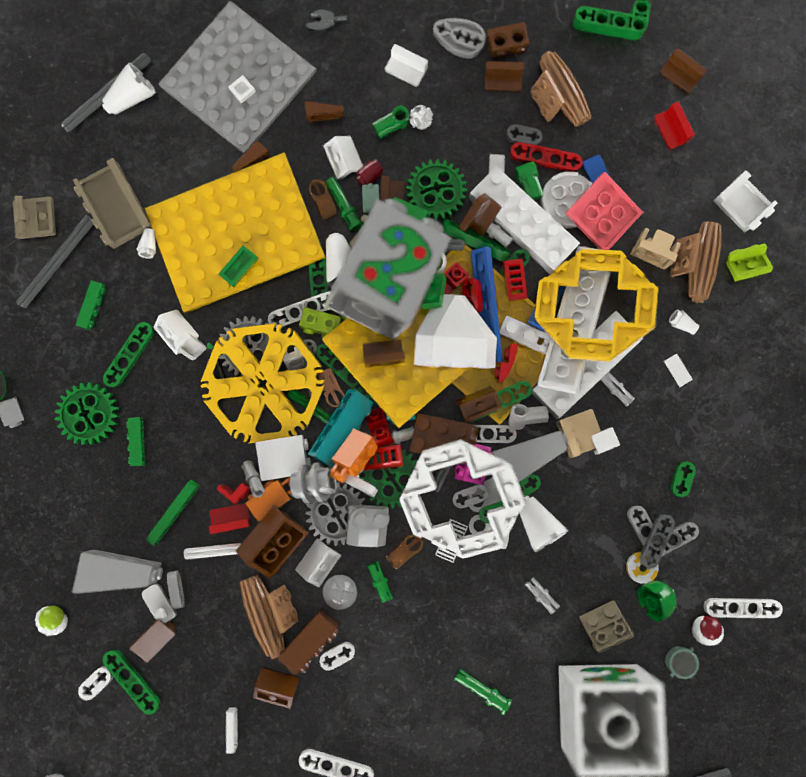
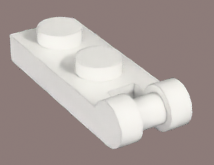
M506 315L499 330L500 335L542 354H547L551 340L548 333ZM538 338L544 340L542 345L537 344Z

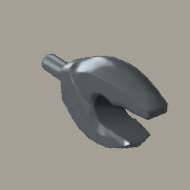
M317 10L311 14V18H321V21L307 23L306 27L314 30H325L334 26L335 21H347V16H334V12L329 10Z

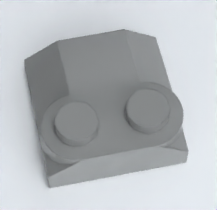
M349 505L346 544L357 547L384 546L386 543L387 524L389 523L388 506Z

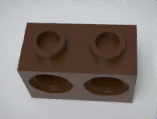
M525 22L488 29L486 38L491 58L502 59L511 54L521 55L528 50L529 39ZM518 38L521 42H515L513 39ZM501 42L503 45L497 46L495 43Z

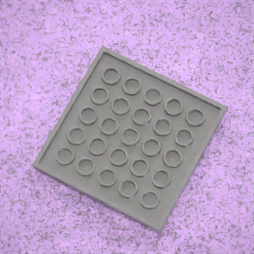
M230 1L161 80L159 85L244 154L255 141L259 140L316 73V68ZM243 75L256 92L241 104L229 90L228 86Z

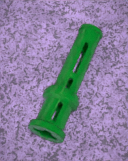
M336 177L326 180L325 184L341 210V217L346 220L349 226L348 230L355 232L362 228L364 223L358 217L357 209L349 203Z
M462 669L458 671L457 677L454 678L455 681L483 698L488 706L492 705L500 711V714L504 715L507 712L512 699L505 698L498 693L497 689L491 690L462 671Z

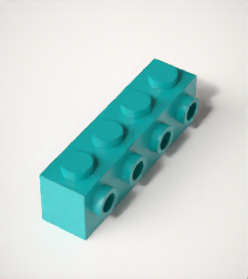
M348 389L308 455L323 465L333 468L335 466L332 460L333 456L353 429L360 430L363 419L371 412L373 402L357 390Z

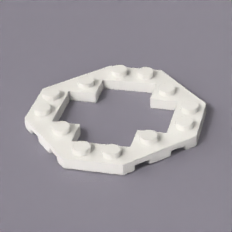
M458 440L422 452L401 495L400 503L414 535L420 538L424 537L432 541V544L445 550L447 548L464 559L500 549L516 517L523 508L525 499L511 464L462 440ZM466 461L473 479L493 474L504 506L487 511L492 529L457 538L451 521L432 526L420 494L436 490L437 488L431 471Z

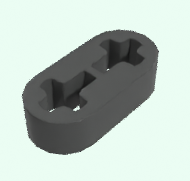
M514 124L508 128L506 138L512 144L523 142L538 146L542 140V133L536 128ZM514 130H516L518 134L516 138H514L512 134ZM532 134H535V138H537L535 142L531 141L530 137Z

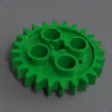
M431 159L429 160V165L422 162V169L416 166V173L411 172L410 176L412 179L407 180V183L411 185L406 187V191L410 192L407 194V199H412L409 203L429 211V218L432 215L435 221L438 216L444 220L445 214L451 218V211L458 213L456 206L462 208L463 203L461 201L466 200V196L463 194L467 193V189L463 188L467 182L461 181L464 178V174L458 175L459 168L453 170V163L446 166V160L440 164L439 159L436 160V164H433ZM446 176L449 180L441 182L439 177ZM422 180H428L430 182V185L423 186L420 182ZM434 187H437V189L440 190L439 193H436ZM451 194L453 198L451 200H445L443 198V195ZM426 198H432L435 202L433 204H427L424 200Z
M80 383V389L73 385V392L66 390L68 396H60L63 403H56L61 407L60 410H55L56 413L60 414L55 420L61 421L57 428H64L61 434H68L67 440L74 438V443L76 444L81 441L82 445H87V442L90 445H94L95 440L101 443V436L109 438L107 432H114L111 426L118 425L114 418L120 417L115 414V411L119 410V408L113 406L117 400H110L113 394H106L107 388L100 390L101 385L96 384L93 387V383H88L86 387L84 383ZM94 396L95 404L90 406L89 399ZM74 405H77L78 411L73 414L71 409ZM99 414L103 415V421L101 423L97 422V416ZM84 422L86 427L85 430L81 432L79 429L80 423Z
M406 449L402 451L404 466H400L395 470L388 468L391 474L396 473L395 480L400 486L401 492H398L392 481L386 480L388 475L384 469H381L384 473L381 480L373 478L372 473L374 470H363L362 473L365 474V477L360 479L378 490L376 495L370 498V501L375 498L377 499V506L384 502V506L391 504L392 509H394L395 503H398L400 508L402 507L400 498L406 486L399 483V478L403 474L411 477L415 464L418 461H411L410 459L413 454L411 453L406 456ZM391 452V453H392V459H393V458H396V457H395V452ZM384 453L385 462H388L387 453ZM376 454L377 464L381 463L380 454ZM371 457L369 459L370 465H373V458ZM386 485H391L394 488L393 495H384L383 488Z

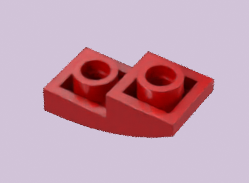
M458 262L444 272L446 276L444 294L450 295L470 276Z
M510 344L508 349L505 348L504 360H507V363L501 362L499 367H495L494 378H498L497 383L501 384L510 373L516 358L518 344Z
M381 407L371 410L365 418L377 447L394 443Z

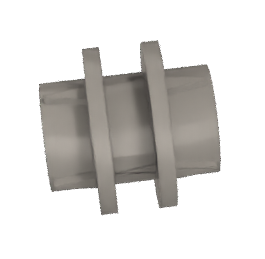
M320 462L313 463L311 467L309 465H301L298 472L292 473L290 477L292 495L296 499L302 498L306 504L313 503L315 499L319 502L326 501L328 495L335 493L337 487L336 479L330 477L332 468H324Z

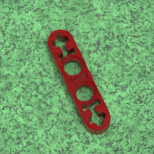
M523 142L514 143L510 150V156L515 161L523 163L534 162L537 166L565 172H577L583 163L581 156L578 154ZM517 148H521L523 153L516 155ZM527 149L530 150L528 158H526ZM534 151H539L542 154L540 160H535L532 157ZM552 155L559 156L560 162L558 164L551 162L550 157ZM564 157H566V163L565 165H562ZM572 159L575 160V167H572V163H569Z

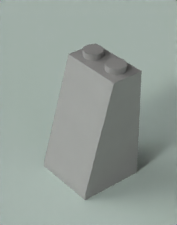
M558 431L490 452V454L511 464L517 480L520 482L566 451L568 440L565 434Z
M94 549L81 552L72 593L147 587L161 579L163 573L162 563Z

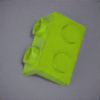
M766 244L753 245L749 248L737 249L729 253L726 265L735 281L772 272L773 266L765 254Z
M305 307L299 326L301 329H304L303 332L306 334L314 335V333H319L324 338L340 325L341 317Z

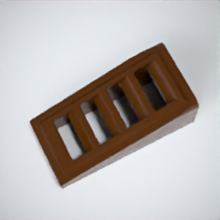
M305 101L306 116L309 122L345 117L343 106Z
M255 141L232 166V170L237 172L263 161L270 156L269 151L259 141Z

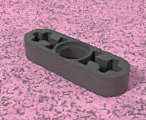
M661 514L655 519L639 557L640 563L644 567L655 568L658 565L675 526V521L670 515ZM667 518V523H669V526H664L662 532H666V534L664 535L662 533L656 532L657 529L661 530L663 527V524L660 523L661 520H665ZM658 535L662 539V544L655 547L652 544V539ZM650 547L654 550H658L657 553H652L651 558L654 559L653 562H649L647 564L645 556H650L652 552L651 550H648V548Z

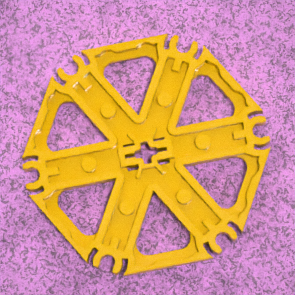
M277 323L234 328L232 330L235 334L231 330L228 331L229 341H226L223 336L216 341L201 382H209L201 385V388L207 387L209 389V393L202 395V397H211L210 400H204V402L231 436L235 429L237 431L234 434V438H238L239 433L245 435L243 442L248 441L250 435L251 440L249 443L292 437L291 433L297 436L298 432L295 430V427L300 426L302 430H305V424L307 427L309 426L325 386L317 385L325 382V379L319 380L317 378V373L324 372L323 369L315 370V367H322L320 362L295 330L291 337L289 335L292 332V328H288L287 333H282V324L277 326L276 331L275 326ZM266 333L269 336L261 362L257 360L243 342L245 335ZM290 345L296 346L307 360V367L279 371L288 347ZM227 354L244 376L216 379L213 371L219 356ZM259 379L267 380V388L259 387ZM310 389L312 396L306 411L302 414L298 413L282 391ZM247 396L240 415L235 422H231L218 406V401L222 398ZM265 404L281 423V431L264 434L256 431Z

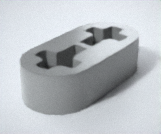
M475 485L458 491L453 496V504L457 508H466L483 502L488 497V490L484 485ZM476 488L485 491L482 499L478 496L472 498L471 494L477 492ZM459 494L462 497L469 495L470 499L465 500L464 505L456 503Z
M179 571L168 572L167 584L171 606L173 609L183 608L185 601Z

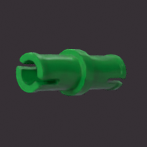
M379 561L371 563V565L369 564L367 568L374 581L372 584L376 587L381 602L389 601V598L392 599L393 596L387 585L388 579L384 577Z

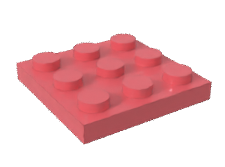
M603 172L565 212L573 223L600 250H609L643 213L606 172Z

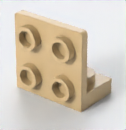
M592 409L556 422L559 431L567 437L568 445L566 447L569 458L595 449L591 436L601 432Z

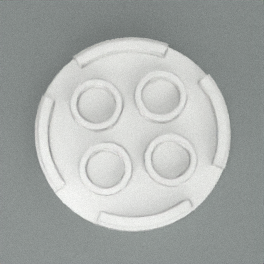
M577 172L559 173L553 176L543 189L544 196L541 198V207L563 228H576L577 226L565 212L593 183Z

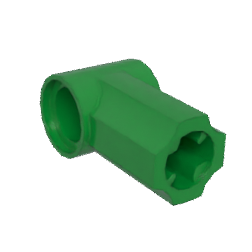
M397 106L393 109L392 113L372 123L380 139L399 128H406L410 123L409 112L406 107ZM398 115L406 116L403 120L396 119Z
M530 162L515 167L516 178L522 184L524 192L534 201L542 198L544 194L538 180V170L535 163Z

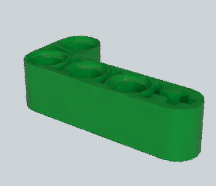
M636 0L630 14L581 6L576 11L573 26L579 31L638 40L642 37L648 26L651 5L648 0ZM616 23H620L622 27L617 26Z

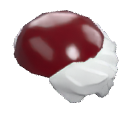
M700 616L693 622L692 634L701 644L706 646L716 645L723 639V627L715 617Z

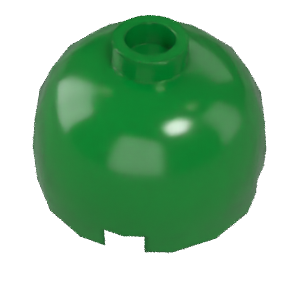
M651 581L642 585L637 591L641 607H646L648 610L646 614L653 621L661 622L673 614L676 608V594L664 582Z

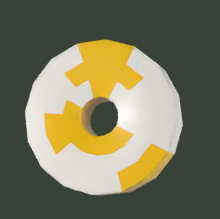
M641 552L632 554L626 563L628 576L638 583L653 581L659 571L658 565L655 568L645 567L644 571H640L639 567L642 564L639 557ZM645 556L647 564L653 562L654 559L651 556Z

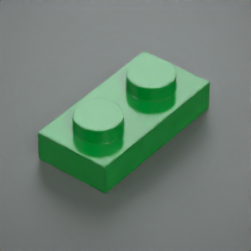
M243 245L219 272V275L235 287L259 258Z
M444 273L433 275L421 301L423 310L442 307L446 285Z

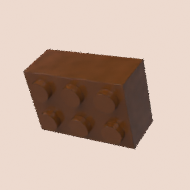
M418 413L409 451L422 454L425 450L462 440L475 447L479 427ZM466 461L460 462L461 464L468 465Z
M274 505L236 552L247 565L272 578L309 532L297 520Z
M321 608L285 650L282 651L278 659L295 675L299 671L303 673L310 665L311 657H317L323 651L324 643L326 641L330 643L338 634L339 630L337 627L339 623L327 611Z

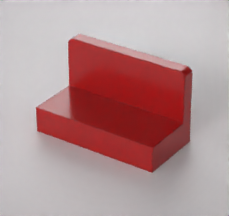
M679 101L672 104L667 111L654 117L670 150L689 142L695 135Z
M241 483L235 491L227 485H219L217 487L234 504L241 503L251 491L247 483Z
M245 503L209 511L212 526H209L210 534L252 526L249 508Z

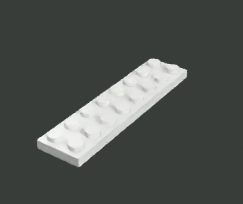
M578 246L576 253H577L578 251H580L581 249H593V248H587V247ZM580 270L578 287L566 286L557 318L574 319L573 337L593 339L611 271ZM551 338L538 386L577 394L587 360L569 358Z

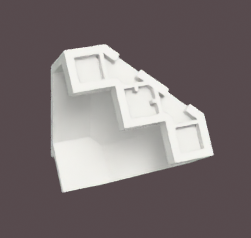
M444 294L442 307L429 310L416 334L414 365L495 368L497 338L465 295Z

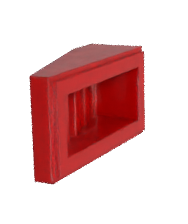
M523 259L504 261L502 268L508 302L527 299ZM513 267H517V268H518V269H516V270H509V268H513ZM519 274L517 278H510V275ZM520 282V285L511 286V283ZM521 290L522 293L512 294V291Z
M401 445L377 448L373 455V465H370L368 460L364 470L404 466ZM391 452H395V461H392ZM384 453L388 454V462H385ZM376 454H380L381 463L377 464Z

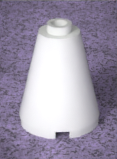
M128 63L102 99L104 103L102 106L109 114L113 113L116 115L153 96L156 91L148 79H144L142 72L132 63Z
M339 233L330 234L326 239V279L328 286L332 288L351 251L345 237Z
M524 497L525 504L519 513L534 552H537L566 534L567 529L534 497Z

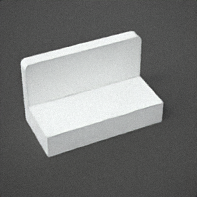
M394 44L391 50V58L385 71L417 87L427 70L428 60Z
M335 136L324 145L337 180L343 179L351 172H357L363 167L350 136Z
M178 310L159 315L153 327L176 355L180 354V352L177 351L173 344L181 335L189 333L196 339L199 337Z
M318 538L295 570L307 582L320 587L341 557V554L328 547L322 541H319L320 539Z

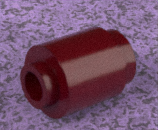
M374 159L367 162L356 172V180L361 186L368 185L382 176L381 173L384 169Z

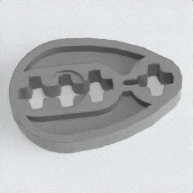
M448 18L439 20L434 24L433 34L435 38L451 53L468 59L476 57L483 50L485 33L483 28L476 22L466 19ZM441 27H444V31L442 33H439V29H441ZM460 33L462 34V38L460 37L458 40L456 39V36ZM467 36L470 37V41L465 43ZM475 40H479V44H477V46L473 45V42H475Z

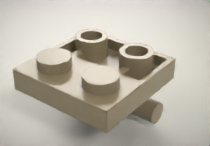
M22 196L14 197L13 212L15 237L17 239L56 235L52 197L23 199Z
M614 600L579 617L593 643L594 650L598 654L634 637Z

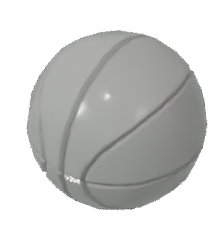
M345 575L331 577L323 588V598L326 604L336 610L349 608L357 597L355 582Z

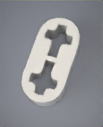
M342 642L325 651L320 657V666L325 670H332L351 660L355 654L353 644ZM344 646L347 649H351V651L349 652V656H347L346 654L339 656V653L343 651ZM325 656H328L329 658L336 656V658L332 660V665H329V663H324L326 659Z
M105 666L100 667L81 684L78 690L79 696L83 700H91L111 682L113 675ZM105 672L107 674L105 676L106 679L98 682L97 679L101 676L100 673ZM93 684L95 687L91 690V693L86 694L87 688Z

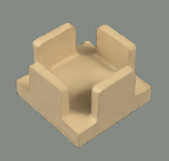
M645 228L641 232L630 255L665 270L675 262L681 243L677 242L671 248L675 237L659 229L656 230L652 239L648 238L645 240L649 231L648 228Z

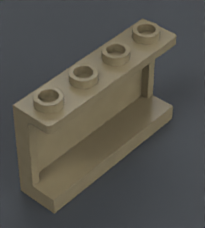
M114 158L106 161L107 167L81 181L77 178L73 181L76 186L73 188L79 197L82 196L84 200L82 204L88 213L91 212L93 216L91 221L96 229H100L102 233L100 237L103 243L115 249L142 234L144 229H151L152 227L149 218L119 164Z

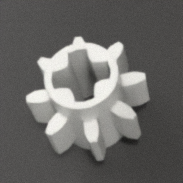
M418 105L411 110V118L409 120L413 127L425 129L430 126L433 114L430 108L426 109L425 106Z

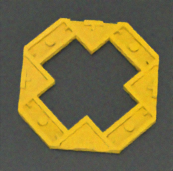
M581 249L576 253V256L569 261H565L551 275L545 276L539 281L535 320L569 358L611 362L655 328L658 288L645 277V274L635 264H632L627 259V256L622 251ZM580 270L619 272L618 289L637 290L635 323L614 322L612 340L573 337L574 319L555 318L559 286L578 287Z

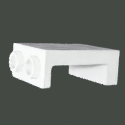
M747 171L743 172L714 200L744 233L750 229L754 231L761 224L760 220L763 217L767 218L775 211L773 207L777 204L776 201L771 203L748 180L751 175Z
M303 435L255 442L261 481L290 477L292 473L298 472L301 465L312 466L310 458L306 456V450H309L308 440L304 439Z

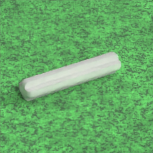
M241 543L187 548L184 550L185 559L233 555L237 554L236 550Z

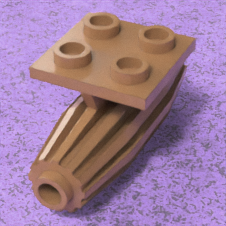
M548 51L541 56L542 60H540L543 73L530 90L533 99L540 108L541 114L547 122H550L561 109L575 127L583 125L592 116L581 88L571 70L556 52L551 53V51Z
M703 222L699 233L677 239L676 243L679 242L681 245L675 262L670 265V276L672 277L689 273V297L696 303H703L704 300L709 298L717 275L721 253V224L715 222Z
M254 575L240 581L243 604L256 639L267 657L271 656V659L279 657L282 651L285 650L282 632H285L298 622V613L293 608L290 591L285 585L268 593L259 575Z

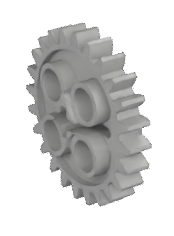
M244 316L242 322L239 318H236L237 324L229 322L231 328L224 327V330L226 332L231 330L235 334L232 329L262 325L263 320L259 319L256 323L255 317L252 316L249 321L248 317ZM227 333L220 334L226 341H229L230 336ZM261 333L262 337L258 342L253 340L254 334L248 335V340L246 335L243 337V342L246 346H248V343L253 346L250 348V351L254 356L258 351H262L264 354L269 341V336L266 333ZM227 354L219 357V359L226 360L222 364L223 366L230 365L228 368L229 372L235 369V376L241 373Z
M337 482L335 493L329 494L326 501L319 502L315 499L313 504H307L306 506L311 508V511L305 512V514L310 515L311 518L306 520V522H312L313 525L309 527V530H316L313 536L320 534L319 541L326 538L327 545L330 544L331 540H334L335 546H337L339 540L345 545L348 525L345 515L349 511V505H362L361 503L365 498H358L361 493L360 491L354 494V487L348 490L345 483L343 488H340V484ZM338 495H343L346 498L344 506L337 505L336 498ZM329 498L333 501L336 510L342 511L340 518L345 524L346 529L342 528L337 517L332 516L334 510L328 502ZM322 504L329 507L327 515L319 513V507ZM330 522L338 524L337 532L329 531L328 524Z

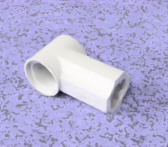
M515 404L511 408L508 424L511 428L520 430L525 427V424L548 422V409L546 406L527 408L525 405Z

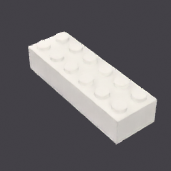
M497 166L470 193L469 200L472 203L479 196L486 193L502 206L493 222L496 225L499 224L501 229L512 237L516 244L526 250L529 256L550 275L580 244Z
M615 311L595 329L593 339L612 340L614 322H628ZM643 338L639 339L611 362L587 360L577 394L540 387L538 384L532 389V394L543 406L547 407L548 411L556 419L560 418Z

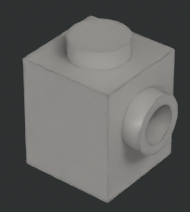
M16 397L0 402V417L4 427L8 425L10 428L22 424L21 421L24 420Z

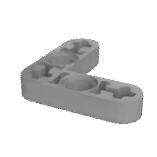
M634 505L628 509L627 516L644 547L648 537H644L641 534V529L644 526H648L651 529L653 523L643 507ZM634 510L641 511L639 517L641 521L646 520V522L641 523L637 526L636 524L640 523V521L638 520V518L632 516L635 514ZM684 522L676 526L671 534L677 537V542L674 545L667 543V549L664 550L662 556L695 539L699 534L698 526L692 522ZM687 526L693 528V530L691 531L692 535L684 534L681 537V535L679 534L687 531ZM658 535L654 536L652 544L656 546L661 545V537Z

